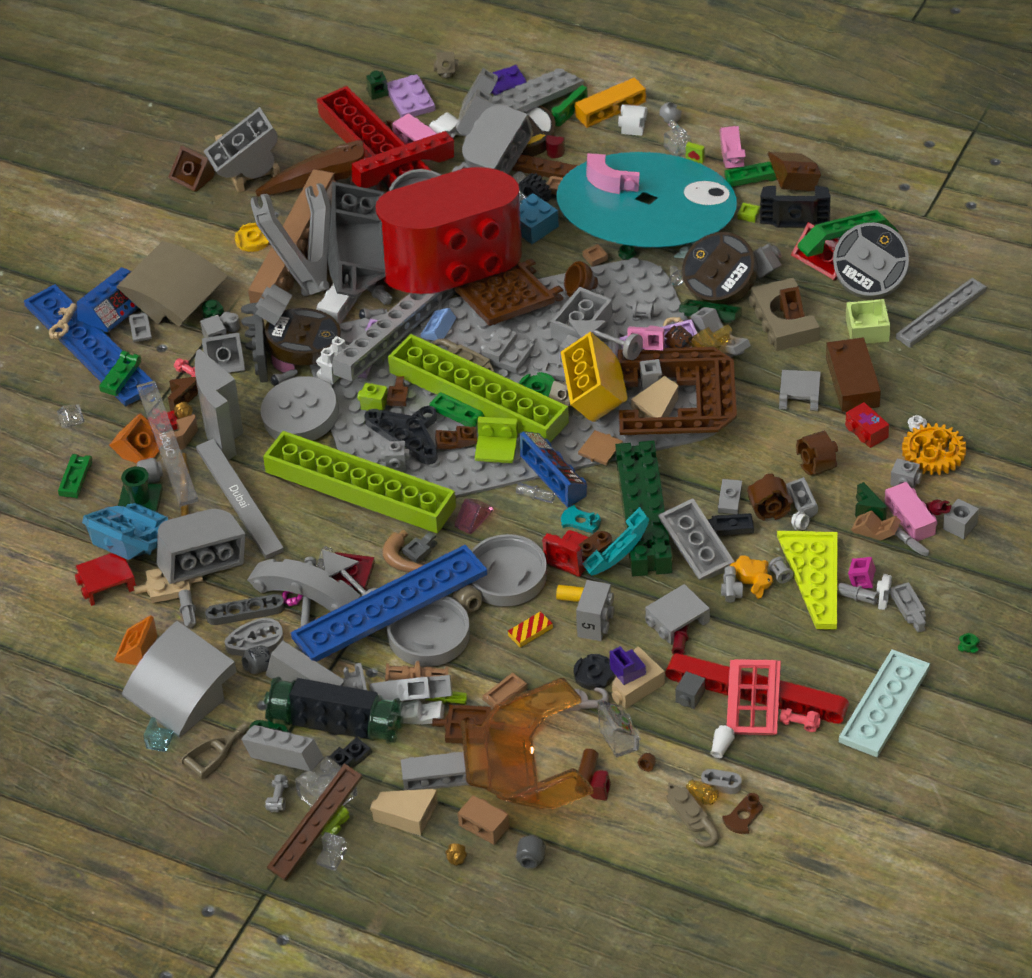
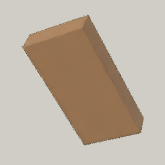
M511 673L485 693L483 701L496 711H499L525 691L527 683L516 674Z

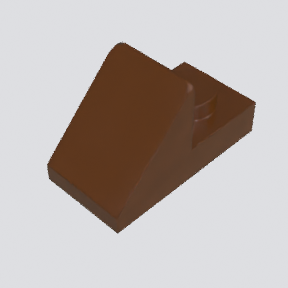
M799 287L779 290L780 312L783 311L784 318L792 320L805 317Z
M196 377L172 379L169 381L171 394L168 397L170 411H175L174 407L181 402L189 403L198 395Z

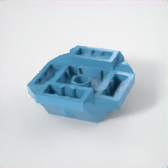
M133 503L127 504L126 507H106L84 515L82 523L86 525L93 545L130 560L143 554L151 555V551L157 548L158 528L163 522L168 520V517Z

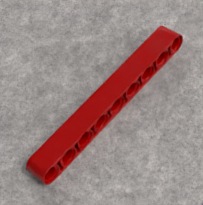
M682 654L672 655L665 671L667 678L680 682L685 672H689L705 678V690L728 695L730 667ZM741 670V684H752L753 673ZM757 674L756 685H768V677ZM780 680L779 709H792L793 713L807 716L809 711H815L820 714V718L823 721L835 724L843 722L849 707V701L845 697ZM740 689V699L751 701L752 689ZM756 689L755 703L767 706L768 689Z

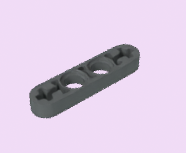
M272 594L212 605L206 609L205 614L209 624L220 625L280 614L285 609V605L281 595ZM254 605L260 606L258 610L250 609ZM233 609L240 610V612L237 614L230 613V611Z

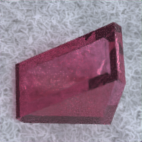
M465 498L454 525L456 528L471 535L494 510V507L478 499Z

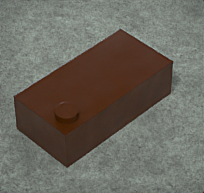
M864 337L826 342V361L841 411L848 412L863 402L870 408L880 407L881 390Z

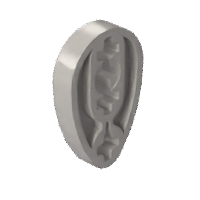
M259 618L250 621L234 630L225 639L226 651L231 655L243 656L247 649L263 645L273 652L284 640L282 627L279 622L271 618Z

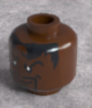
M674 325L664 336L666 338L665 344L669 348H687L693 345L690 343L693 338L692 334L681 325L677 327Z

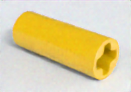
M558 584L556 599L579 602L584 587Z

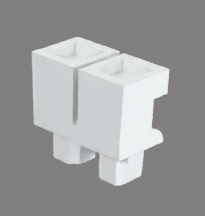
M336 336L332 340V345L321 351V356L316 360V363L321 367L317 371L318 378L334 384L340 378L333 374L332 359L348 346L345 344L344 339Z

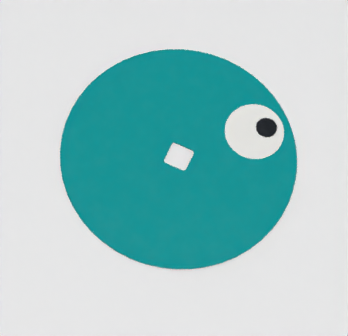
M625 152L606 155L605 163L608 167L619 171L640 172L638 192L620 190V194H615L598 189L587 179V162L578 165L568 172L561 180L557 189V203L561 212L579 229L610 242L639 247H670L696 242L706 235L723 229L733 218L737 206L736 195L731 185L714 170L683 157L653 152ZM642 193L658 197L651 204L635 200Z

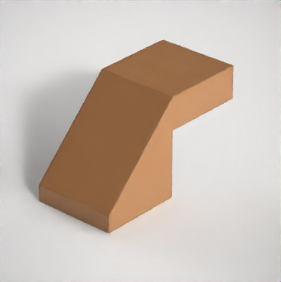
M195 414L177 419L178 431L162 435V439L163 436H166L163 441H168L163 442V444L171 443L164 445L165 449L175 452L186 448L198 431Z
M869 511L857 517L851 531L877 540H883L895 535L901 520L894 516L881 521L873 511Z

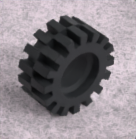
M536 173L529 174L518 184L519 190H521L519 194L523 195L521 197L523 200L531 194H535L545 202H548L552 197V194H550L552 190L549 189V184H546L547 181L545 179L542 180V176L538 177Z

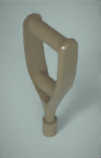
M244 722L236 728V731L229 735L207 740L199 744L182 757L181 763L183 765L186 764L199 775V778L204 779L223 762L233 741L238 735H242L249 729L248 725ZM212 747L220 752L205 768L193 760L197 755Z

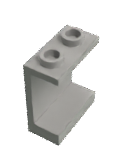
M685 584L645 607V621L647 625L653 627L659 636L670 645L674 641V632L697 619L702 625L710 622V608Z

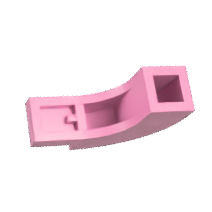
M739 126L720 128V142L725 168L744 167L745 150L741 149Z
M588 153L586 176L593 186L615 194H620V190L638 192L640 172L614 170L606 165V155Z

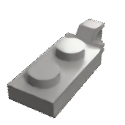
M909 582L889 588L891 597L907 623H913L917 632L925 631V609Z

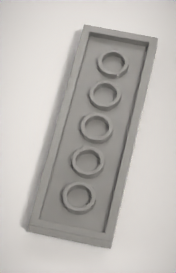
M558 68L493 96L491 106L504 105L524 113L577 90L581 85L584 86V80L564 71V69Z

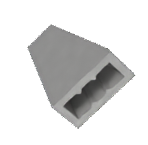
M283 640L271 654L266 672L267 677L293 688L297 678L343 686L345 681L316 661H311L308 656Z

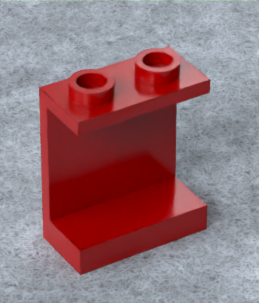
M109 553L76 565L77 574L74 575L78 586L82 585L81 592L83 598L88 599L91 606L95 605L93 594L125 583L129 592L135 591L134 575L126 559Z

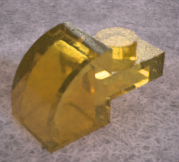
M727 324L713 333L707 327L695 334L690 343L693 344L692 347H715L719 350L721 345L730 339L732 328Z

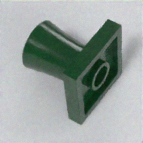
M139 466L130 467L121 475L123 486L118 506L126 507L127 504L136 503L158 513L163 491L162 484H148L149 473L145 468Z

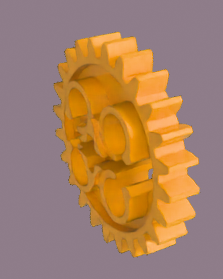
M927 423V427L920 425L919 430L913 428V432H907V437H904L902 442V456H905L906 461L920 464L922 474H925L927 471H930V475H933L934 472L941 475V471L948 474L949 468L955 471L956 466H961V461H964L966 456V442H963V436H959V431L953 432V427L945 429V424L942 427H938V423H935L934 427ZM951 440V442H949L948 452H946L945 447L948 446V441ZM920 446H922L923 451L920 452V457L917 458V456H919Z

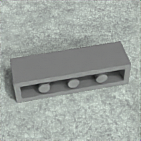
M253 725L241 739L251 758L311 772L324 758L315 740L305 736Z
M485 749L401 759L404 790L438 789L489 782Z

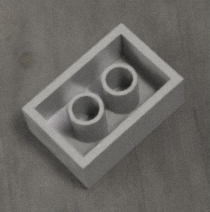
M579 287L550 321L551 338L563 342L568 334L580 338L569 323V320L606 321L607 323L613 316L612 299ZM605 324L602 327H600L597 331H600L605 326Z

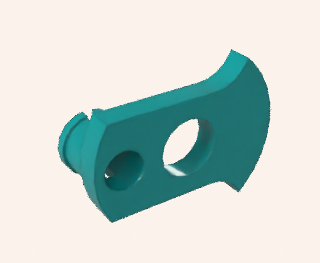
M575 505L568 507L561 516L562 528L573 527L593 534L601 524V518L598 513L595 515L594 512L587 513L578 510ZM578 518L586 519L583 523H578L575 520Z

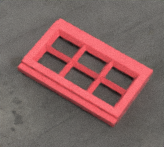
M730 660L727 726L734 730V735H777L781 661ZM742 668H753L752 684H741ZM757 668H769L768 685H756ZM740 689H752L751 706L740 705ZM756 689H768L767 706H755ZM739 710H751L750 726H738ZM755 710H767L766 727H754Z

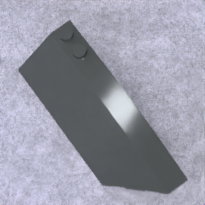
M332 181L326 192L331 208L328 244L330 275L337 294L356 297L386 276L382 221L376 214V202L384 192Z

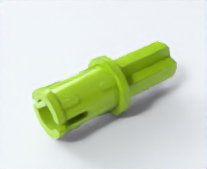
M452 691L453 696L425 699V701H442L445 705L447 702L466 704L468 696L464 692Z

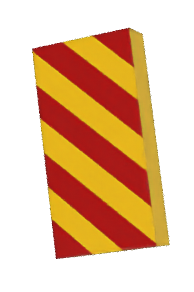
M540 611L508 630V636L521 648L551 630L553 623Z

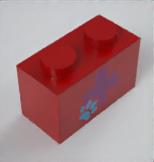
M865 402L846 412V428L853 432L868 447L872 448L889 438V424Z

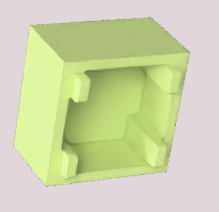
M884 299L846 302V322L850 339L864 337L866 344L889 342L890 323Z

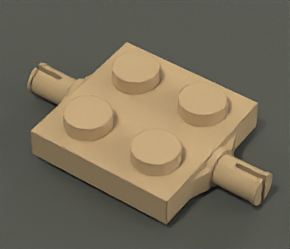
M156 568L147 570L146 584L134 586L135 594L148 592L151 603L179 598L178 593L181 590H190L192 583L203 582V578L198 576L170 584L161 570Z

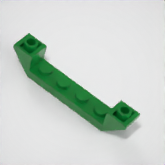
M873 210L817 224L798 243L797 247L807 257L823 253L826 240L842 237L848 230L863 223H880L889 226L897 233L899 231L878 210Z

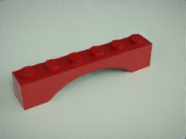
M446 131L354 162L352 163V181L358 187L369 188L377 185L389 172L407 162L427 159L439 163L453 158L454 139Z

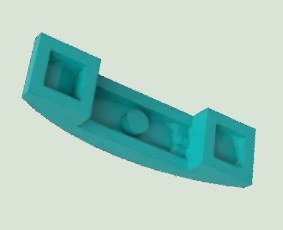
M640 507L626 520L629 527L603 553L595 550L583 562L590 575L598 574L622 560L638 543L649 522L648 516Z

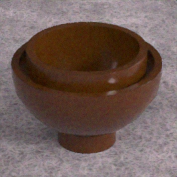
M582 261L574 262L568 268L564 277V288L569 297L579 287L595 291L598 286V278L594 276L590 266Z

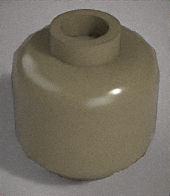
M471 584L458 589L452 595V598L459 602L467 613L476 611L482 603L480 591Z

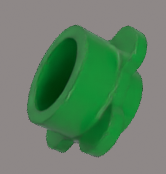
M966 633L959 637V651L978 652L977 644L980 643L978 637L972 633Z

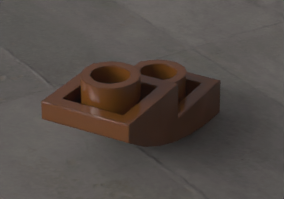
M456 426L455 431L436 430V449H457L477 444L476 427Z

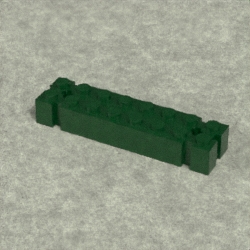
M641 441L636 446H631V442L615 444L625 530L629 527L626 520L639 507L649 518L645 532L635 547L629 552L632 577L648 576L649 571H656V575L672 573V555L669 535L658 517L659 514L665 512L655 441Z

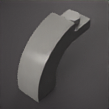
M704 307L691 315L698 334L708 347H715L731 358L734 355L744 353L745 349L751 346L748 339L735 337L724 328L716 309Z

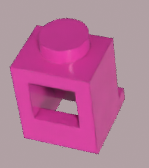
M872 557L852 559L848 572L852 586L858 587L860 585L863 589L873 588L876 568Z

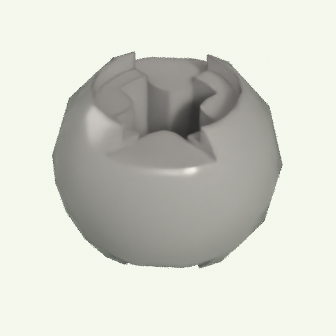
M668 102L661 106L659 115L664 118L663 121L666 123L674 124L680 120L682 111L676 108V104Z

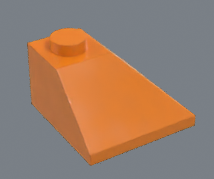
M140 413L117 434L109 446L122 459L137 463L140 460L154 458L163 447V441L160 438L162 434Z

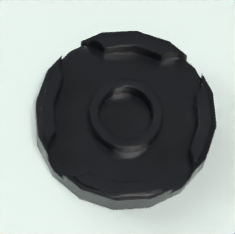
M589 654L583 659L580 658L574 665L573 674L576 683L587 690H594L596 687L605 688L614 680L615 674L610 669V659L601 654Z

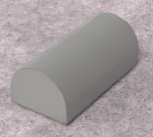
M805 478L787 483V488L797 511L805 512L809 518L816 515L818 506Z

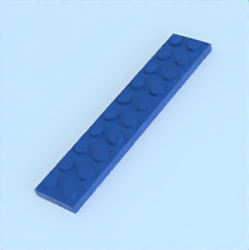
M55 284L24 300L25 307L48 330L64 316V314L59 315L58 311H61L60 308H69L74 303ZM76 309L68 322V333L58 340L102 382L118 361L122 350L102 330L78 321ZM57 328L54 332H62L63 329ZM138 366L115 397L126 407L157 390V386Z
M465 544L292 631L291 638L311 661L317 662L488 575L487 569Z

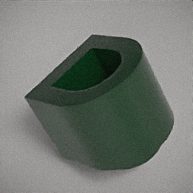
M208 300L202 305L204 319L215 315L220 317L224 313V308L218 301Z

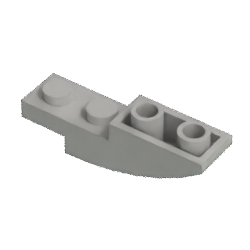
M451 675L369 684L370 691L378 692V704L453 696Z

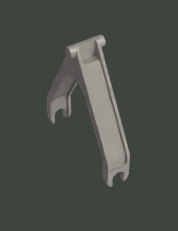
M322 183L316 184L319 191L317 197L314 195L312 186L305 189L311 211L308 260L276 218L270 196L268 194H261L262 208L258 205L257 197L251 198V207L257 226L302 288L301 293L305 297L329 289L326 277L331 208Z

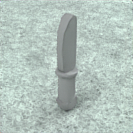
M898 527L895 536L899 537L917 553L928 556V549L913 539L912 536L905 533L902 528Z

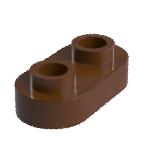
M598 531L581 542L579 546L581 547L582 561H585L595 550L603 553L612 544L611 534L606 531Z

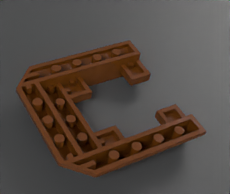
M715 347L665 348L664 350L642 349L634 360L626 359L623 355V349H618V360L622 368L625 387H638L640 361L659 359L662 371L661 378L664 376L676 378L678 386L696 385L697 408H677L678 417L639 418V409L619 410V435L718 433L737 418L734 360Z

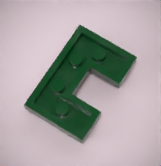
M686 299L679 307V312L684 313V316L691 317V315L704 307L714 308L721 321L726 323H732V320L735 321L742 313V307Z

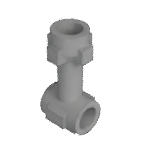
M278 774L271 784L275 788L273 797L266 799V810L270 812L284 811L286 807L285 798H282L284 788L288 787L289 782L285 775Z

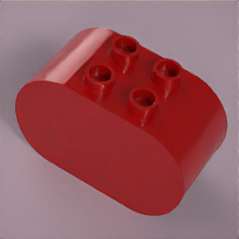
M485 167L464 168L391 190L383 194L376 202V214L382 221L386 275L382 279L394 289L414 294L438 293L505 272L514 267L522 257L519 185L512 176L505 172Z

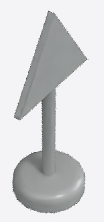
M569 320V323L580 338L591 331L594 335L623 345V355L628 360L636 359L642 350L643 338L639 334H631L623 341L597 331L606 321Z
M322 550L325 571L330 573L329 577L341 573L362 596L378 589L371 588L365 591L345 571L358 564L359 561Z

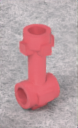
M181 358L175 361L174 368H176V371L186 372L191 377H196L195 366L193 368L189 366V361Z
M787 708L786 710H781L779 721L786 725H789L790 722L805 724L804 729L806 731L815 732L819 728L821 718L820 714L815 711H809L807 716L793 714L792 709Z

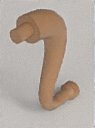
M405 530L399 533L394 532L385 541L382 549L383 558L386 563L404 572H411L423 566L408 561L399 555V550L405 544L404 539L408 536V533Z

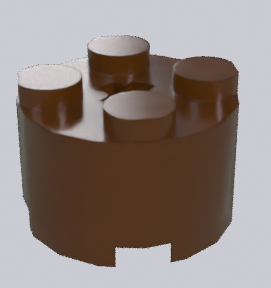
M825 430L797 440L796 453L801 455L803 464L800 465L805 473L808 475L818 474L837 467L836 452H838V446L835 441H831Z
M766 474L762 479L748 486V498L757 518L766 521L765 518L774 517V520H778L790 512V505L793 500L786 483L780 477H776L774 474Z

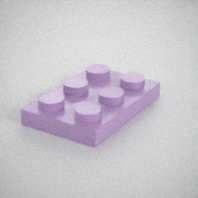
M417 74L387 82L388 95L401 118L408 113L414 117L435 111V104Z

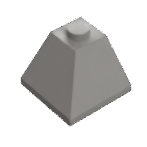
M239 333L202 338L204 353L227 373L245 370Z

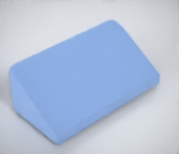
M450 308L436 310L420 336L433 341L445 338L456 320V316Z

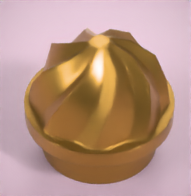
M181 402L174 407V415L177 416V419L192 415V406L187 402Z
M449 844L445 853L448 862L454 866L464 863L467 857L466 847L461 844Z

